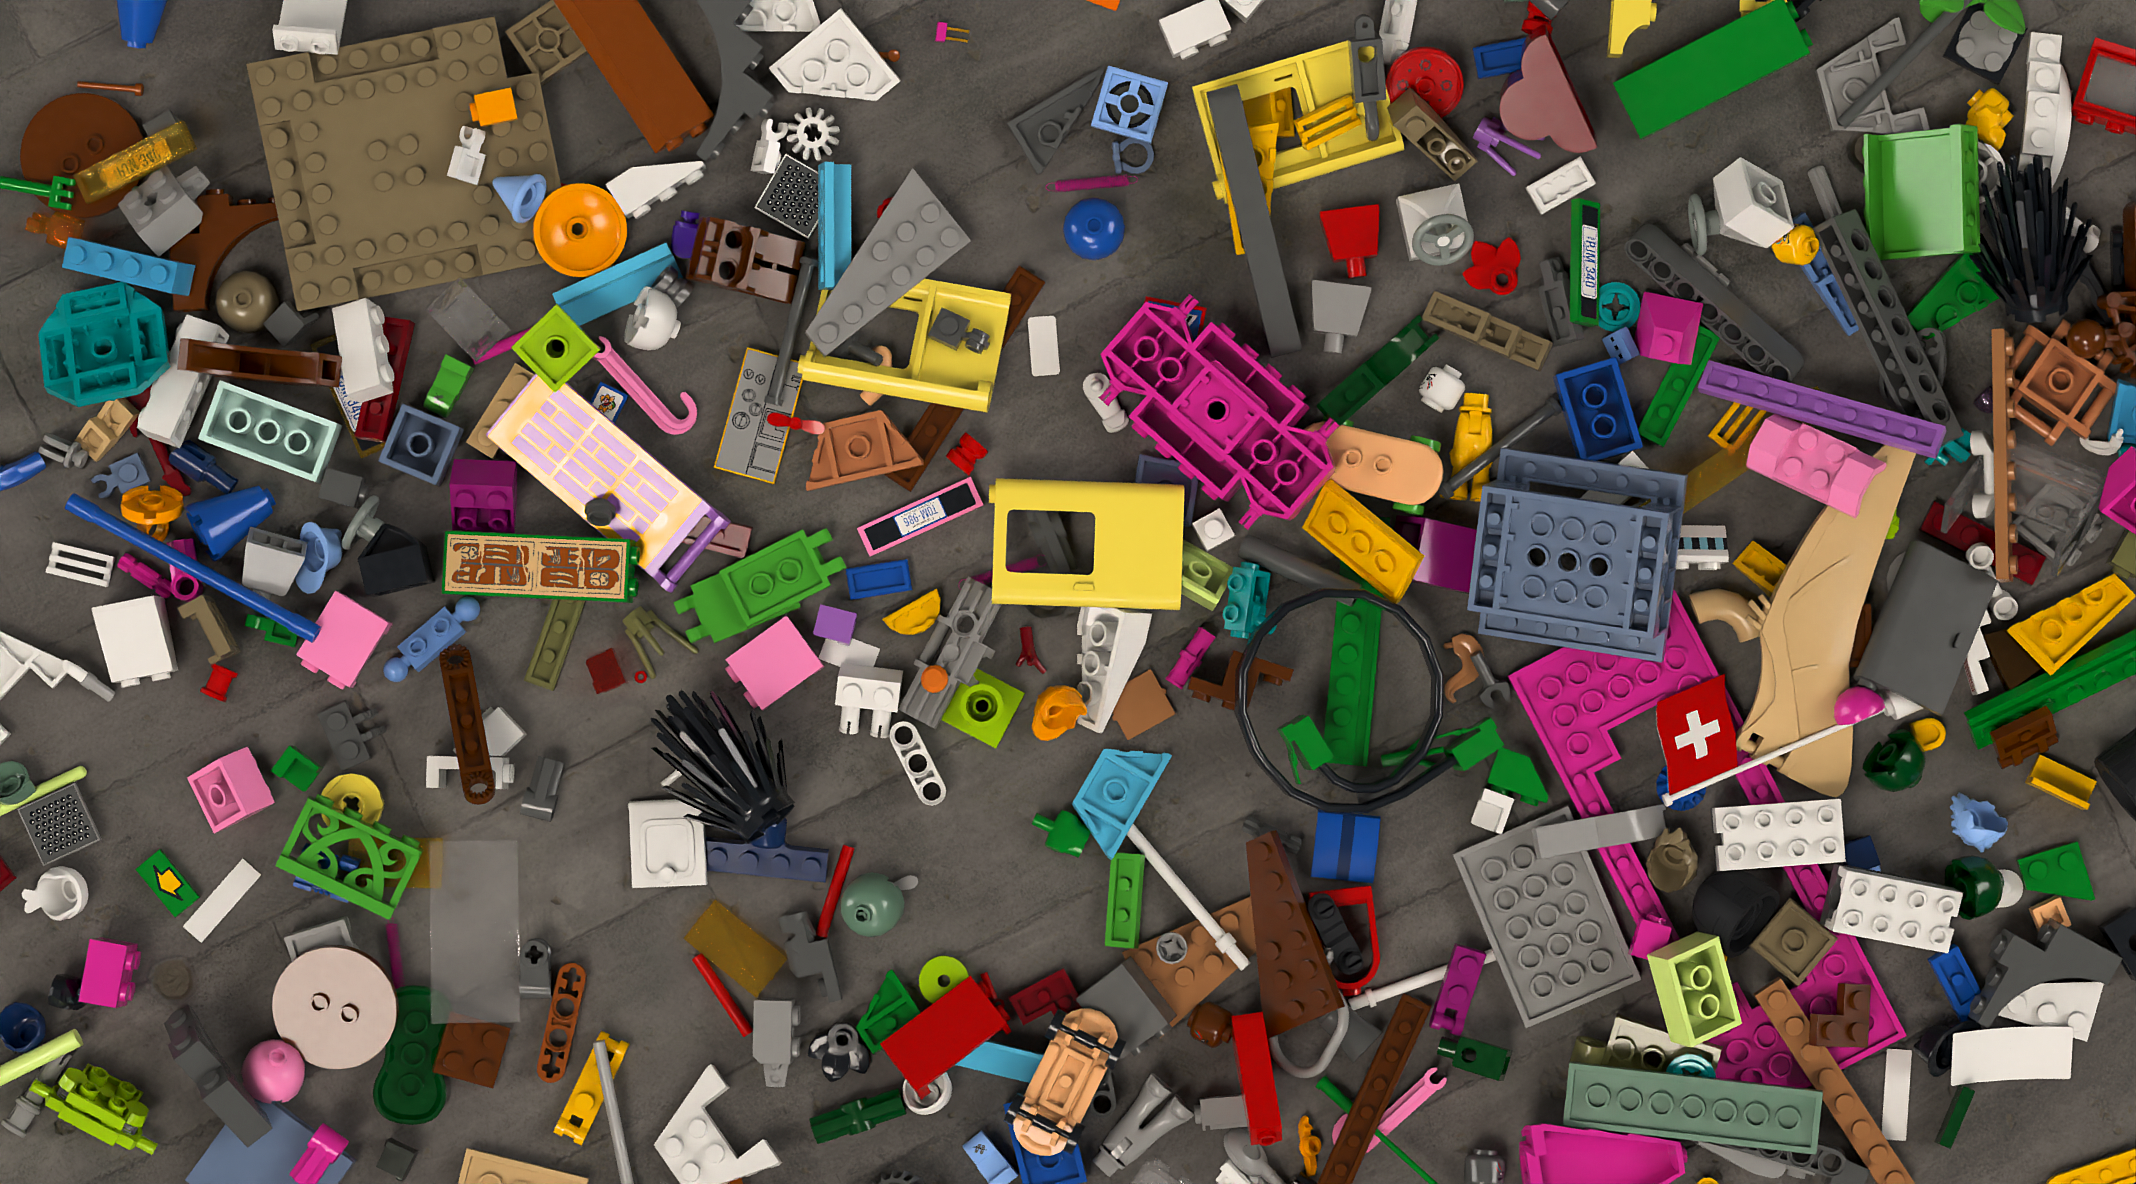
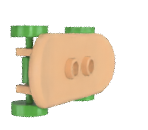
M1323 415L1322 422L1313 423L1303 430L1310 432L1318 431L1328 419ZM1346 420L1330 435L1326 443L1336 469L1334 470L1335 473L1328 480L1332 479L1347 491L1393 501L1392 509L1423 516L1425 507L1418 504L1425 503L1431 499L1439 490L1443 480V465L1437 454L1440 452L1442 443L1411 435L1410 440L1367 431L1353 427L1354 422Z

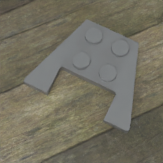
M1899 17L1894 18L1815 71L1831 131L1886 135L1930 130L1924 107L1893 115L1885 90L1846 129L1837 122V119L1881 76L1876 53L1906 45Z

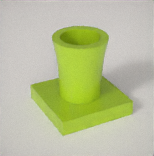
M558 304L547 312L511 347L554 393L601 350ZM553 341H562L564 344L563 350H555L552 346Z
M977 668L974 677L980 681L979 684L969 687L960 683L941 720L997 748L1025 693ZM985 700L988 703L987 711L979 712L976 708L977 702Z

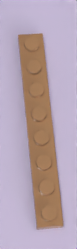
M1992 329L1996 580L2004 583L2013 582V574H2018V557L2013 555L2012 543H2017L2018 540L2017 525L2012 524V512L2017 511L2016 493H2011V480H2016L2017 475L2016 462H2011V449L2016 448L2015 430H2010V418H2015V401L2010 399V387L2015 385L2014 368H2009V356H2014V339L2009 337V333L2005 329Z
M1778 976L1753 993L1755 999L1814 1089L1823 1090V1103L1865 1167L1870 1170L1869 1173L1876 1184H1915L1826 1046L1809 1045L1810 1022L1783 980Z

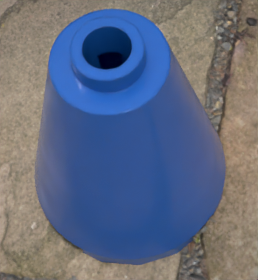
M117 0L121 39L128 41V47L146 48V43H153L167 0Z
M258 485L194 502L185 506L184 509L187 511L186 516L200 543L203 542L204 545H208L209 550L206 553L215 562L248 535L250 527L256 528L273 514L272 506L276 505L268 488L262 490Z

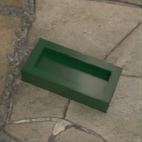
M1958 1085L1934 1141L1935 1143L1949 1149L1952 1148L1974 1096V1090Z

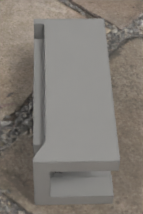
M1242 1094L1199 1097L1200 1105H1194L1195 1124H1202L1203 1131H1206L1205 1126H1210V1130L1247 1127Z

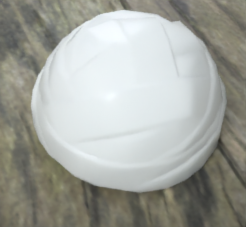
M946 1072L928 1085L931 1093L922 1100L905 1079L903 1099L911 1111L921 1115H928L941 1110L948 1103L952 1093V1083Z

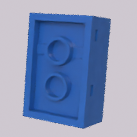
M1011 1103L1003 1104L1005 1114L1007 1113ZM1014 1123L1013 1125L1008 1124L1023 1184H1080L1088 1182L1079 1144H1077L1072 1155L1062 1150L1060 1153L1051 1156H1040L1022 1147L1016 1138Z

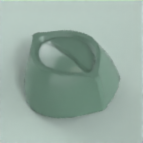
M14 761L0 763V804H18L36 792V788L24 765Z

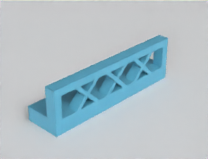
M823 162L818 165V290H833L851 263L850 164Z

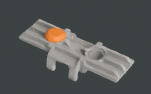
M968 576L947 617L938 615L936 620L939 622L920 658H915L913 664L920 669L898 710L936 729L960 683L969 687L979 684L980 681L975 679L974 673L981 659L985 657L992 659L995 650L982 644V641L1002 605L992 604V588ZM964 617H972L974 621L973 629L968 633H965L964 627L960 626ZM950 627L952 633L943 647L935 665L929 666Z

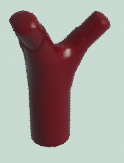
M1032 627L1019 628L1022 650L1020 657L1015 663L1016 666L1021 667L1026 660L1028 666L1034 665L1042 674L1046 673L1047 670L1041 664L1035 651Z

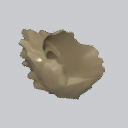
M1665 828L1662 834L1657 837L1655 847L1651 849L1647 857L1648 876L1655 887L1664 890V892L1672 893L1682 890L1697 876L1699 860L1697 853L1691 847L1690 840L1687 839V833L1683 832L1681 828L1670 833L1669 829Z

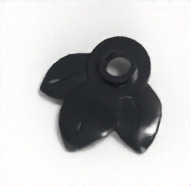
M836 1023L830 1028L828 1033L817 1035L810 1043L808 1056L814 1059H822L823 1074L830 1082L841 1079L848 1072L849 1068L858 1073L865 1074L869 1067L868 1049L858 1041V1031L850 1023ZM839 1035H846L848 1041L841 1043L837 1037Z

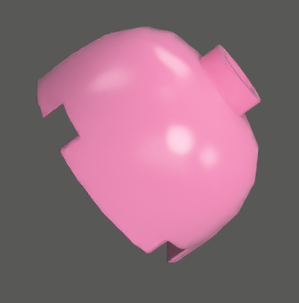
M271 1039L260 1042L251 1048L243 1062L241 1069L243 1086L253 1098L263 1103L271 1104L272 1101L282 1100V1103L287 1102L298 1094L303 1085L305 1074L304 1060L299 1051L283 1040Z

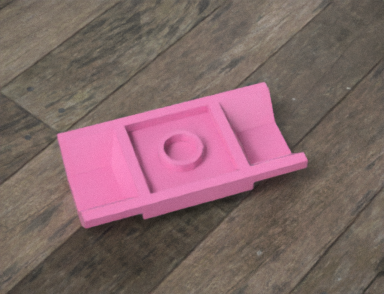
M1773 414L1765 419L1752 441L1746 466L1757 473L1856 518L1859 514L1862 497L1875 475L1884 471L1887 464L1809 425L1798 423L1785 416Z

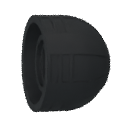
M1741 870L1719 871L1705 879L1696 891L1692 905L1694 923L1699 932L1719 936L1723 953L1729 958H1734L1750 948L1751 942L1775 915L1780 896L1771 886L1748 872Z

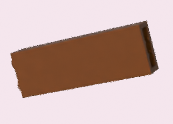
M553 0L656 154L666 148L669 152L673 151L685 142L683 138L691 135L694 139L708 129L706 124L714 117V114L637 0Z

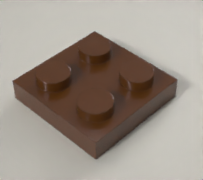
M449 1011L432 1072L493 1089L511 1028Z

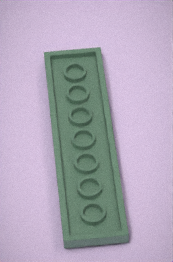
M1570 1061L1563 1125L1816 1155L1823 1090Z

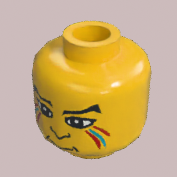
M1794 224V228L1772 244V249L1780 262L1803 266L1809 264L1815 258L1819 250V241L1815 238V232L1812 227Z

